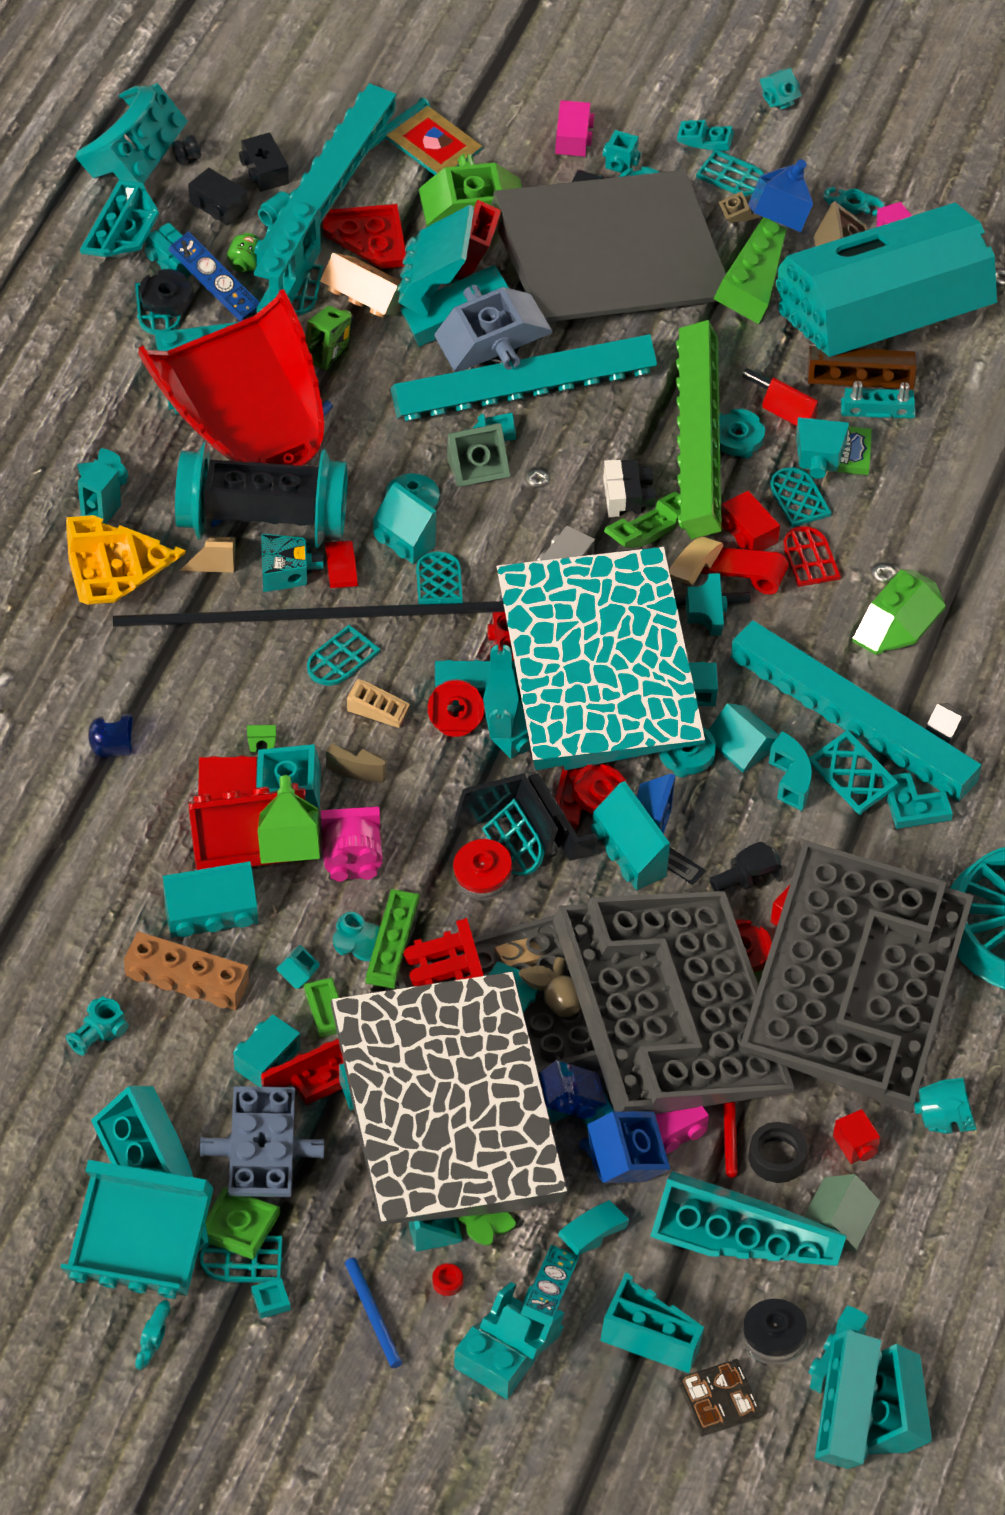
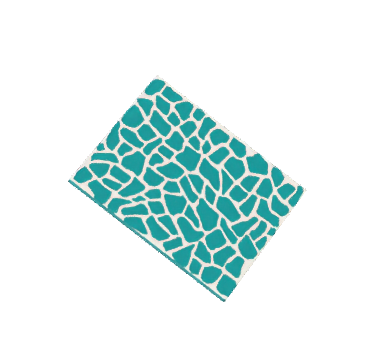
M664 547L497 566L535 771L564 765L565 770L585 767L586 765H596L705 743Z

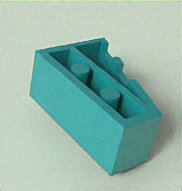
M625 1272L604 1317L600 1341L690 1373L700 1350L704 1326L674 1305L669 1307L656 1298L657 1294L651 1289L646 1291L633 1282V1277Z

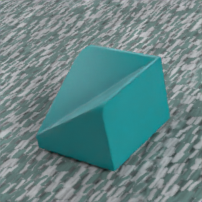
M299 944L285 957L276 970L295 989H298L315 973L320 964Z

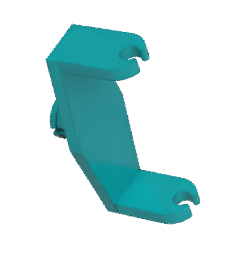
M495 645L490 650L491 666L483 698L490 738H511L519 704L512 667V650L507 645H503V650H498L499 645Z

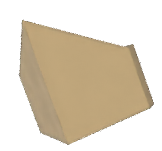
M209 536L208 540L205 541V546L179 571L234 573L236 537Z

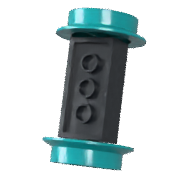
M204 441L198 452L181 451L179 456L175 490L176 527L192 528L197 539L202 540L206 518L241 520L243 522H268L271 524L286 523L299 526L314 525L315 522V546L320 548L325 538L342 539L348 485L347 462L330 461L326 449L321 451L319 467L211 460L209 443Z

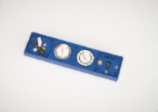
M189 231L170 245L169 251L239 321L245 320L257 310L260 302Z

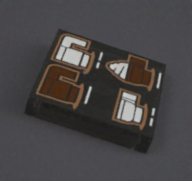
M738 1359L678 1378V1384L701 1437L761 1418L762 1412Z

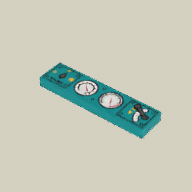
M551 1244L520 1314L550 1326L580 1256Z

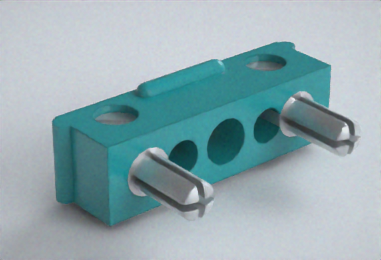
M855 381L853 388H845L844 397L841 398L842 416L915 418L914 390H909L908 383H905V389L904 382L901 383L899 390L862 389L863 383L859 381L857 388V381Z

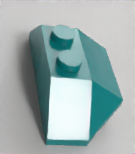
M119 180L81 246V254L122 258L141 249L159 217V211L143 183Z

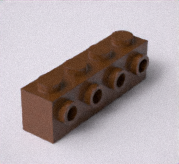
M809 346L807 364L808 384L853 386L854 382L857 381L858 386L859 381H861L863 387L900 389V384L904 382V389L905 383L909 384V389H914L916 375L915 351L856 348L829 357L816 346Z

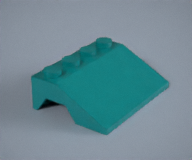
M468 205L422 229L416 238H410L405 247L407 254L402 262L405 265L400 274L402 281L397 289L400 292L398 303L423 317L428 315L430 299L441 284H450L466 261L474 212L473 206Z

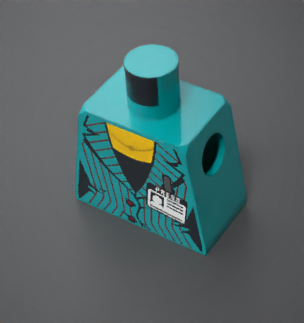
M261 534L263 592L305 586L307 584V570L323 569V553H306V540L304 538Z

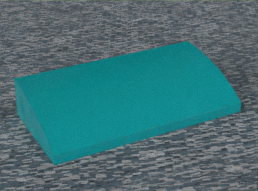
M495 265L437 290L430 299L429 311L426 317L405 306L400 307V311L419 347L436 340L434 334L453 308L468 302L463 295L467 287L474 294L475 292L471 285H477L482 295L502 287L508 288Z

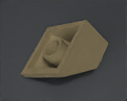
M833 202L814 235L815 245L819 246L866 231L868 227L838 203Z

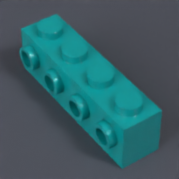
M850 1330L833 1335L815 1460L846 1469L864 1463L868 1454V1430L873 1421V1414L871 1413L872 1401L877 1392V1382L875 1381L877 1368L882 1359L880 1351L881 1340Z

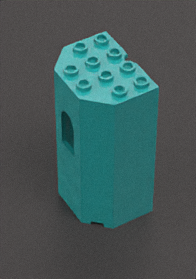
M955 202L787 255L777 268L778 279L776 280V286L780 293L778 309L781 316L790 321L793 327L803 332L804 336L807 339L809 338L827 356L832 357L997 303L995 255L991 246L987 247L984 239L981 237L985 233L981 222Z

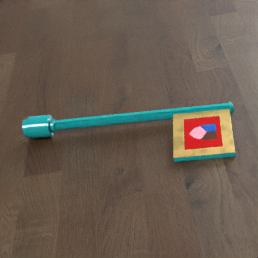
M419 98L416 104L386 124L370 150L387 139L436 175L445 167L459 166L457 160L461 155L465 154L467 161V154L474 156L482 150L483 146L430 108V103L426 98ZM280 191L261 205V209L258 210V216L264 225L269 227L270 223H275L281 207L288 204L291 193Z

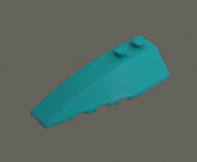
M128 1086L91 1119L111 1164L193 1177L179 1137L154 1086ZM206 1223L199 1250L209 1242Z
M674 1171L671 1172L667 1179L650 1235L652 1238L707 1256H734L741 1259L761 1258L767 1259V1261L787 1260L796 1261L797 1263L833 1266L838 1265L847 1236L764 1201Z

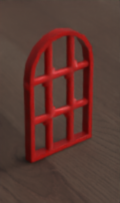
M799 526L791 529L786 534L783 541L784 553L798 587L840 580V573L831 553L829 543L823 533L812 527ZM806 532L810 544H799L796 533ZM811 533L818 536L822 542L814 541ZM792 536L796 546L788 548L787 540ZM825 546L829 559L823 560L820 558L816 547ZM810 548L813 550L817 561L808 563L802 549ZM791 551L799 553L802 564L794 565L790 555ZM831 563L835 575L827 576L823 564ZM809 567H819L823 577L813 579ZM803 568L808 580L800 581L796 569Z

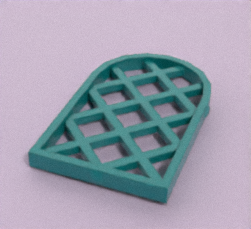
M788 467L776 471L772 476L770 483L772 494L791 528L831 517L830 509L807 472L799 468ZM796 473L801 475V477L797 479L791 477V474ZM777 477L784 478L782 484L774 482ZM788 480L797 483L795 488L785 486ZM800 485L810 487L808 492L798 490ZM774 486L780 488L779 491H778V493H777V491L775 490V487H774ZM783 489L792 492L790 498L781 495ZM812 490H814L816 496L811 495ZM795 494L804 496L803 501L794 500ZM781 499L784 500V501H787V503H786L785 506H784L783 502L781 501ZM807 499L816 500L815 506L806 504ZM820 503L823 506L824 510L818 508ZM790 504L799 505L798 511L789 509ZM803 507L812 510L810 516L801 513ZM789 513L795 515L793 520L791 519Z
M439 551L423 555L417 561L415 570L417 575L418 604L463 603L461 568L458 559L449 553ZM446 558L448 560H451L452 562L446 564L442 560ZM428 559H432L433 562L429 565L424 562ZM440 564L443 568L438 571L433 566ZM420 565L425 567L421 571H419ZM428 570L434 573L430 578L424 575ZM446 570H450L454 574H452L450 577H447L442 573H444ZM438 576L444 579L440 584L434 581ZM457 576H458V583L453 580V579L456 578ZM420 577L426 580L422 584H420ZM429 583L435 586L431 591L425 588ZM447 583H451L455 587H453L451 590H448L443 586H445ZM439 589L445 592L441 597L434 594ZM458 589H459V596L454 593V592H455L456 590H458ZM421 591H423V592L426 593V594H425L424 596H422V597H421Z

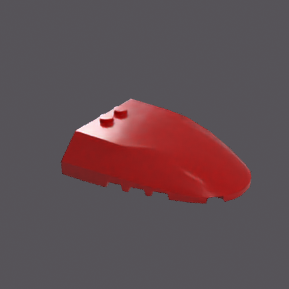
M284 289L280 290L276 298L255 316L168 351L146 350L144 345L138 348L139 357L168 401L202 438L230 461L305 466L318 453L324 436V414L318 378L315 374L312 355L309 353L304 331Z

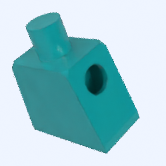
M798 417L796 431L798 462L801 468L810 469L811 477L821 479L825 477L826 471L835 472L838 470L847 443L849 423Z

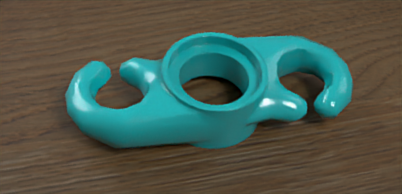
M828 187L823 193V198L829 205L836 202L851 214H859L861 212L869 214V206L885 207L880 198L866 194L859 189H849L847 191L839 189L838 194L840 196L838 197L830 196L831 193L836 191L835 187ZM857 199L860 201V203L851 204L848 202V200ZM877 210L872 211L873 216H877Z
M163 1300L157 1305L153 1315L145 1324L140 1340L141 1351L137 1354L135 1360L136 1369L143 1370L149 1364L155 1351L159 1349L166 1329L165 1319L169 1316L171 1308L168 1300Z

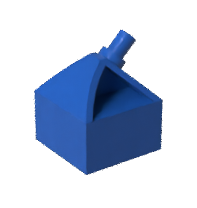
M800 159L795 165L761 175L748 203L753 213L801 232L813 206L812 198L803 177L804 169L807 166L806 162Z
M613 1111L587 1124L589 1139L583 1138L579 1143V1147L588 1153V1157L591 1158L593 1167L603 1183L646 1182L670 1170L654 1112Z

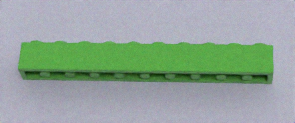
M709 320L679 328V340H676L679 358L676 359L679 377L676 379L680 391V396L677 397V405L680 410V415L677 416V423L680 429V435H677V442L680 448V454L677 455L680 474L677 475V479L681 488V494H678V503L681 508V514H678V522L680 528L686 530L690 539L722 531L718 337Z

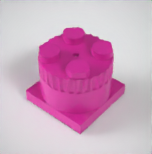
M379 807L321 811V847L324 856V866L332 879L338 882L355 878L370 880L377 875V870L381 867L383 860Z

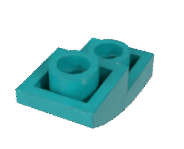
M706 120L681 121L677 141L700 149L729 151L734 132L732 126L707 127Z
M608 1200L575 1218L559 1231L558 1236L577 1255L600 1247L604 1237L626 1229L629 1219Z

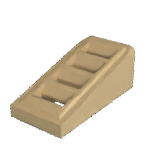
M360 679L356 680L347 697V711L400 728L410 709L409 703ZM371 700L375 701L373 705L369 704ZM382 704L386 705L384 711L380 709ZM396 708L397 711L395 715H391L390 713L392 709Z

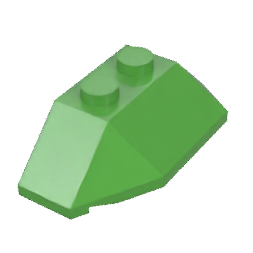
M901 569L870 604L853 637V642L875 655L884 653L885 650H894L916 644L946 607L936 582L914 570Z

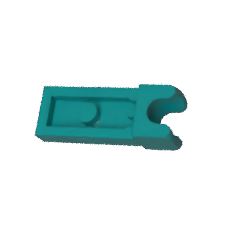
M846 1306L837 1321L835 1334L831 1333L824 1344V1355L821 1359L816 1357L809 1368L808 1374L812 1375L809 1388L821 1394L825 1387L833 1335L846 1330L864 1335L867 1330L864 1326L869 1319L867 1314L855 1307Z

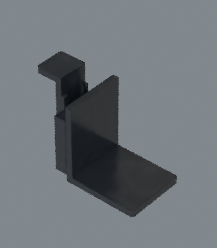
M523 773L462 790L453 822L456 830L489 822L513 799H516L537 833H539L544 844V857L540 865L541 867L547 865L554 841L559 848L563 849L569 861L591 856L594 852L598 840L596 834L592 833L581 837L576 835L539 773L529 775L528 778ZM516 806L509 810L516 823L523 819ZM525 822L520 830L529 842L534 835ZM536 841L532 844V849L538 857L539 846Z

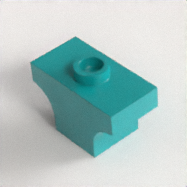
M713 573L708 575L705 584L698 587H687L685 597L687 624L697 623L704 625L709 630L710 636L722 634L724 626L723 613L727 612V598L721 595L720 573Z

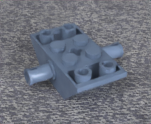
M471 285L475 293L473 294L469 287L464 290L463 295L468 302L454 307L434 336L454 372H458L496 356L500 357L506 369H512L509 361L512 362L515 368L519 365L520 359L513 349L552 333V330L531 294L502 287L482 295L477 285Z
M234 1087L231 1135L228 1138L201 1137L200 1157L228 1156V1159H230L229 1196L291 1197L293 1160H296V1157L324 1159V1139H297V1136H294L295 1087Z

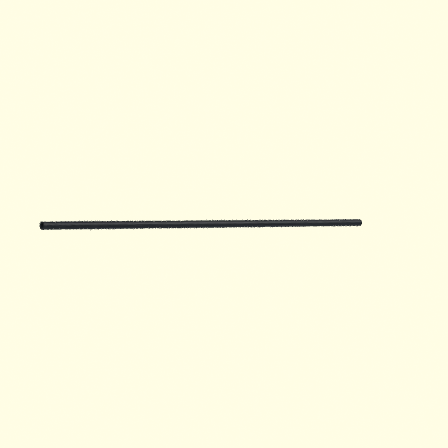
M750 592L721 593L722 596H726L727 604L750 603L751 601ZM686 594L674 595L676 606L686 605ZM503 601L118 615L113 616V627L505 612Z

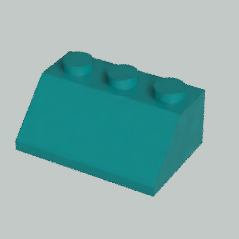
M623 781L594 810L591 830L592 833L596 834L598 840H601L605 845L609 858L617 862L623 878L627 882H631L636 890H639L667 877L670 842L628 784Z
M250 861L162 876L165 912L171 938L179 936L188 937L192 934L218 932L222 929L243 928L252 924H258L257 901Z
M895 1344L881 1351L882 1359L877 1368L875 1380L877 1382V1392L873 1398L871 1408L873 1421L867 1436V1455L908 1453L932 1442L921 1356Z

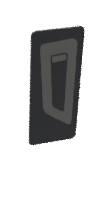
M670 847L667 869L689 884L694 885L706 870Z

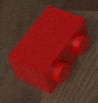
M749 490L722 503V527L735 537L742 549L763 551L778 543L780 524Z

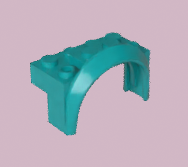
M158 83L151 86H134L120 93L118 96L129 105L127 111L105 133L77 151V160L92 178L113 172L119 180L141 182L144 184L170 148L172 142L175 141L185 127L188 120ZM124 134L127 135V137L132 141V143L134 144L133 146L129 141L126 140Z

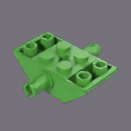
M465 154L461 155L457 160L459 166L443 168L419 188L426 227L468 205L474 206L477 200L491 205L494 191L522 188L520 178L497 163L474 165L472 155L467 154L468 162H466Z

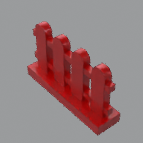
M467 918L456 921L459 932L451 934L450 931L443 932V937L423 943L421 939L415 940V945L409 946L404 950L407 964H420L421 966L410 972V980L414 986L429 985L456 977V980L484 976ZM458 952H465V954L457 956ZM447 955L450 956L448 959L428 964L427 962ZM471 973V976L463 978V974Z

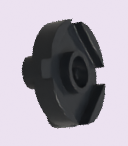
M158 270L157 275L150 277L149 274L140 283V299L142 307L146 311L176 317L183 313V309L192 300L191 283L186 280V276L176 270ZM164 290H170L169 294H162L161 292L164 293Z

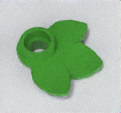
M508 1212L457 1217L461 1223L466 1225L468 1236L482 1245H491L493 1234L507 1233L516 1226L515 1220Z

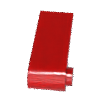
M722 548L711 568L704 566L700 574L720 573V576L751 578L756 590L763 594L772 595L778 591L789 563L784 555L779 552Z

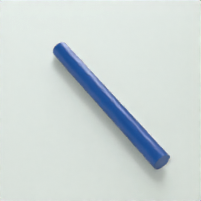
M349 1258L345 1261L348 1273L392 1369L402 1365L401 1358L356 1258Z

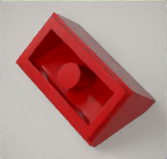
M773 378L764 397L762 407L797 426L798 417L816 419L818 401Z

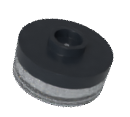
M766 1299L756 1303L748 1310L744 1318L743 1341L746 1350L753 1358L769 1365H783L792 1362L804 1351L807 1339V1321L804 1313L795 1304L783 1299Z

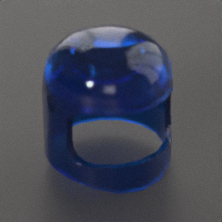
M122 714L121 720L115 723H105L103 716L97 717L91 722L88 730V740L94 754L99 757H117L132 754V714Z

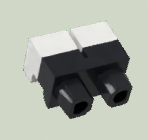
M604 460L603 481L608 517H618L620 511L633 510L635 514L641 515V507L655 506V488H641V486L653 485L652 467L638 468L637 460Z

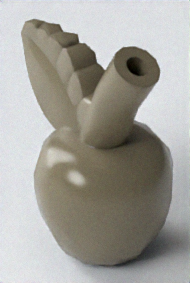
M556 958L552 970L538 965L521 969L519 976L530 987L544 991L545 1002L553 1013L559 1017H570L580 1011L581 1006L571 976H564L566 966L564 958Z

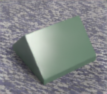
M501 423L448 433L447 460L457 487L510 477Z
M856 1174L824 1177L804 1217L847 1235L843 1248L856 1253L880 1206V1201Z

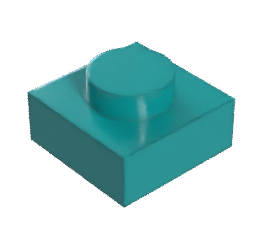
M282 1278L251 1286V1292L260 1319L291 1310Z

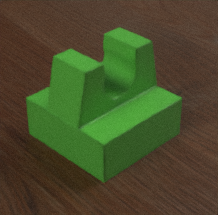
M247 725V738L251 753H256V746L261 741L267 744V749L275 747L276 725Z

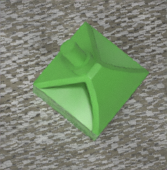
M283 775L279 778L280 789L277 791V796L259 815L258 839L261 864L320 859L321 834L318 808L297 796L292 788L291 777Z

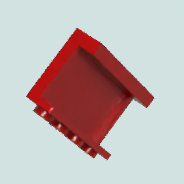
M291 783L295 794L305 800V788H298V783ZM258 787L252 789V794L240 795V790L223 792L222 798L211 799V794L193 796L194 801L188 802L196 870L249 861L251 867L284 863L261 864L258 839L260 812L277 796V791H269V787Z

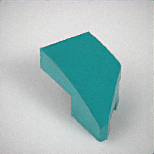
M481 413L477 418L478 422L473 426V428L501 423L504 441L517 439L513 413L487 418Z

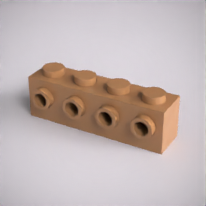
M137 931L124 957L125 976L138 982L144 981L157 985L163 990L183 993L191 999H202L211 1002L220 1008L227 1007L236 1010L249 983L248 965Z

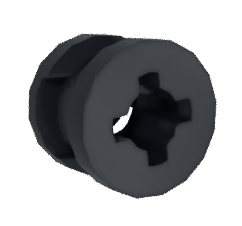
M193 135L187 136L183 141L176 140L172 142L173 154L181 166L187 164L188 160H198L201 158L199 143Z

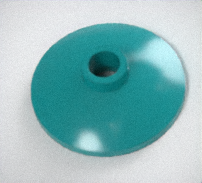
M408 473L394 478L386 488L385 496L391 486L397 482L433 509L439 502L440 492L437 484L422 474Z

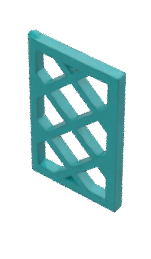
M848 730L808 757L810 764L858 815H861L872 805L899 787L896 779ZM848 740L854 746V751H839V745ZM822 757H832L830 768H823L817 761ZM837 757H853L851 769H836ZM858 758H866L872 765V770L856 769ZM834 775H850L848 787H841L834 780ZM855 776H871L869 788L853 787ZM876 776L884 777L889 782L884 788H874ZM852 794H868L867 800L858 805L852 799Z

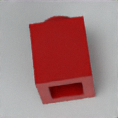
M863 1109L835 1120L833 1137L850 1164L860 1160L867 1161L878 1152L880 1136Z

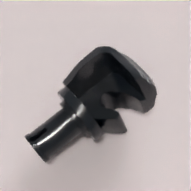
M765 842L752 844L731 859V869L710 877V885L713 891H725L737 884L747 890L753 886L752 879L756 878V875H763L769 872L780 882L783 878L780 855L775 848L770 847Z

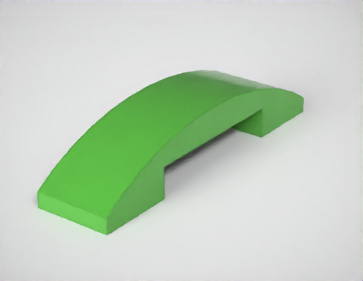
M675 491L659 499L655 509L630 522L624 518L605 527L604 532L627 548L645 546L658 540L679 525L678 514H681V508L678 503V493Z

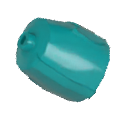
M964 1077L945 1079L920 1088V1102H914L915 1113L921 1114L924 1126L929 1131L942 1134L953 1133L951 1125L953 1122L957 1123L960 1132L977 1130Z

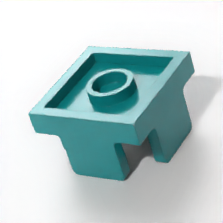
M510 1282L498 1292L490 1313L483 1318L479 1328L533 1360L561 1336L564 1328L561 1322L565 1312L559 1309L555 1313L550 1326L523 1316L520 1313L533 1284L528 1288L522 1302L513 1297L517 1284Z

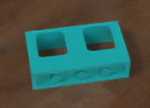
M298 201L293 202L254 271V276L269 279V287L257 307V313L274 300L282 289L285 290L291 304L294 301L321 252L319 207ZM308 231L309 241L303 249L304 236ZM288 267V268H289V271H288V273L286 274V276L283 277L284 272H285L286 268Z

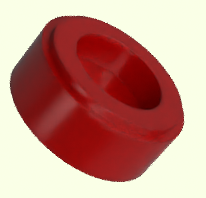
M444 1263L436 1267L432 1274L434 1290L443 1296L457 1294L463 1287L462 1270L451 1263Z

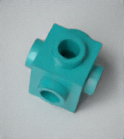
M791 68L778 70L759 79L763 89V97L769 104V107L779 106L780 109L793 105V100L802 96L799 90V82L794 77Z
M615 130L603 149L602 156L606 158L605 168L622 173L627 169L633 168V166H638L641 152L638 151L639 136Z

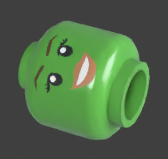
M244 233L235 236L232 240L226 256L235 271L245 273L256 269L257 255L255 254V247L260 240L256 235Z

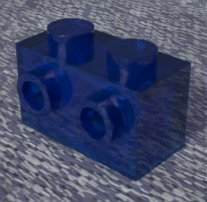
M556 1060L538 1073L546 1108L587 1119L593 1117L598 1110L607 1105L601 1081L596 1072Z

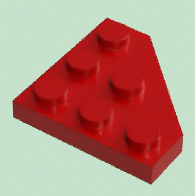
M397 204L330 209L322 220L325 237L377 267L385 269L405 266L402 262L406 251Z

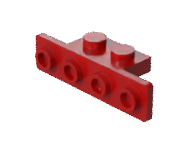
M339 1039L326 1042L306 1054H300L293 1060L268 1069L265 1073L261 1074L262 1087H288L293 1085L306 1105L342 1089L339 1081V1064L344 1062Z

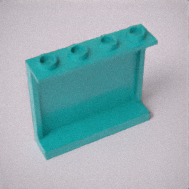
M88 1160L85 1172L90 1176L76 1235L68 1264L61 1263L60 1268L69 1275L70 1280L79 1283H87V1280L90 1279L99 1281V1285L107 1288H117L118 1284L128 1286V1290L141 1294H146L147 1290L158 1291L159 1296L169 1299H176L177 1295L187 1297L214 1188L206 1179Z

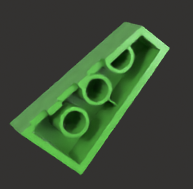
M763 217L724 276L714 297L716 301L753 322L760 323L769 304L786 228Z

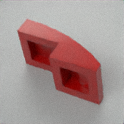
M325 542L330 588L358 586L353 542Z

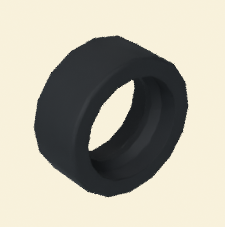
M783 1122L767 1123L759 1127L752 1135L748 1155L750 1166L756 1175L766 1181L774 1183L789 1182L798 1177L804 1170L808 1152L807 1141L801 1131L791 1124ZM769 1141H783L795 1149L796 1157L787 1164L770 1163L761 1155V1146Z

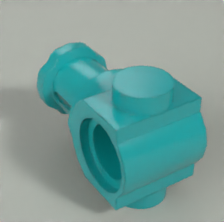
M102 996L94 999L88 1005L86 1010L88 1015L83 1019L84 1024L74 1033L69 1032L65 1038L74 1052L84 1056L88 1051L87 1049L97 1040L101 1042L104 1040L111 1041L116 1037H121L127 1031L129 1023L125 1021L124 1013L120 1010L118 1002Z

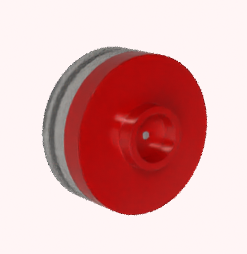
M490 839L471 841L460 848L454 858L453 868L457 886L469 898L475 900L497 898L508 890L513 881L510 853L497 841Z

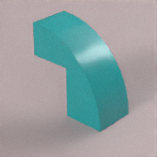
M782 731L772 744L769 764L786 772L779 782L777 799L803 811L808 800L812 771L810 760L803 747L794 738Z

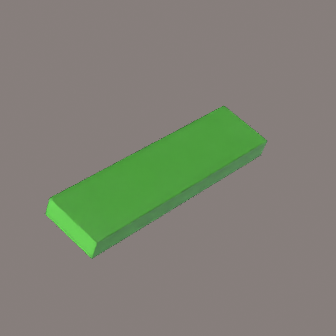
M391 889L366 973V984L395 988L404 957V950L406 949L418 908L420 894Z

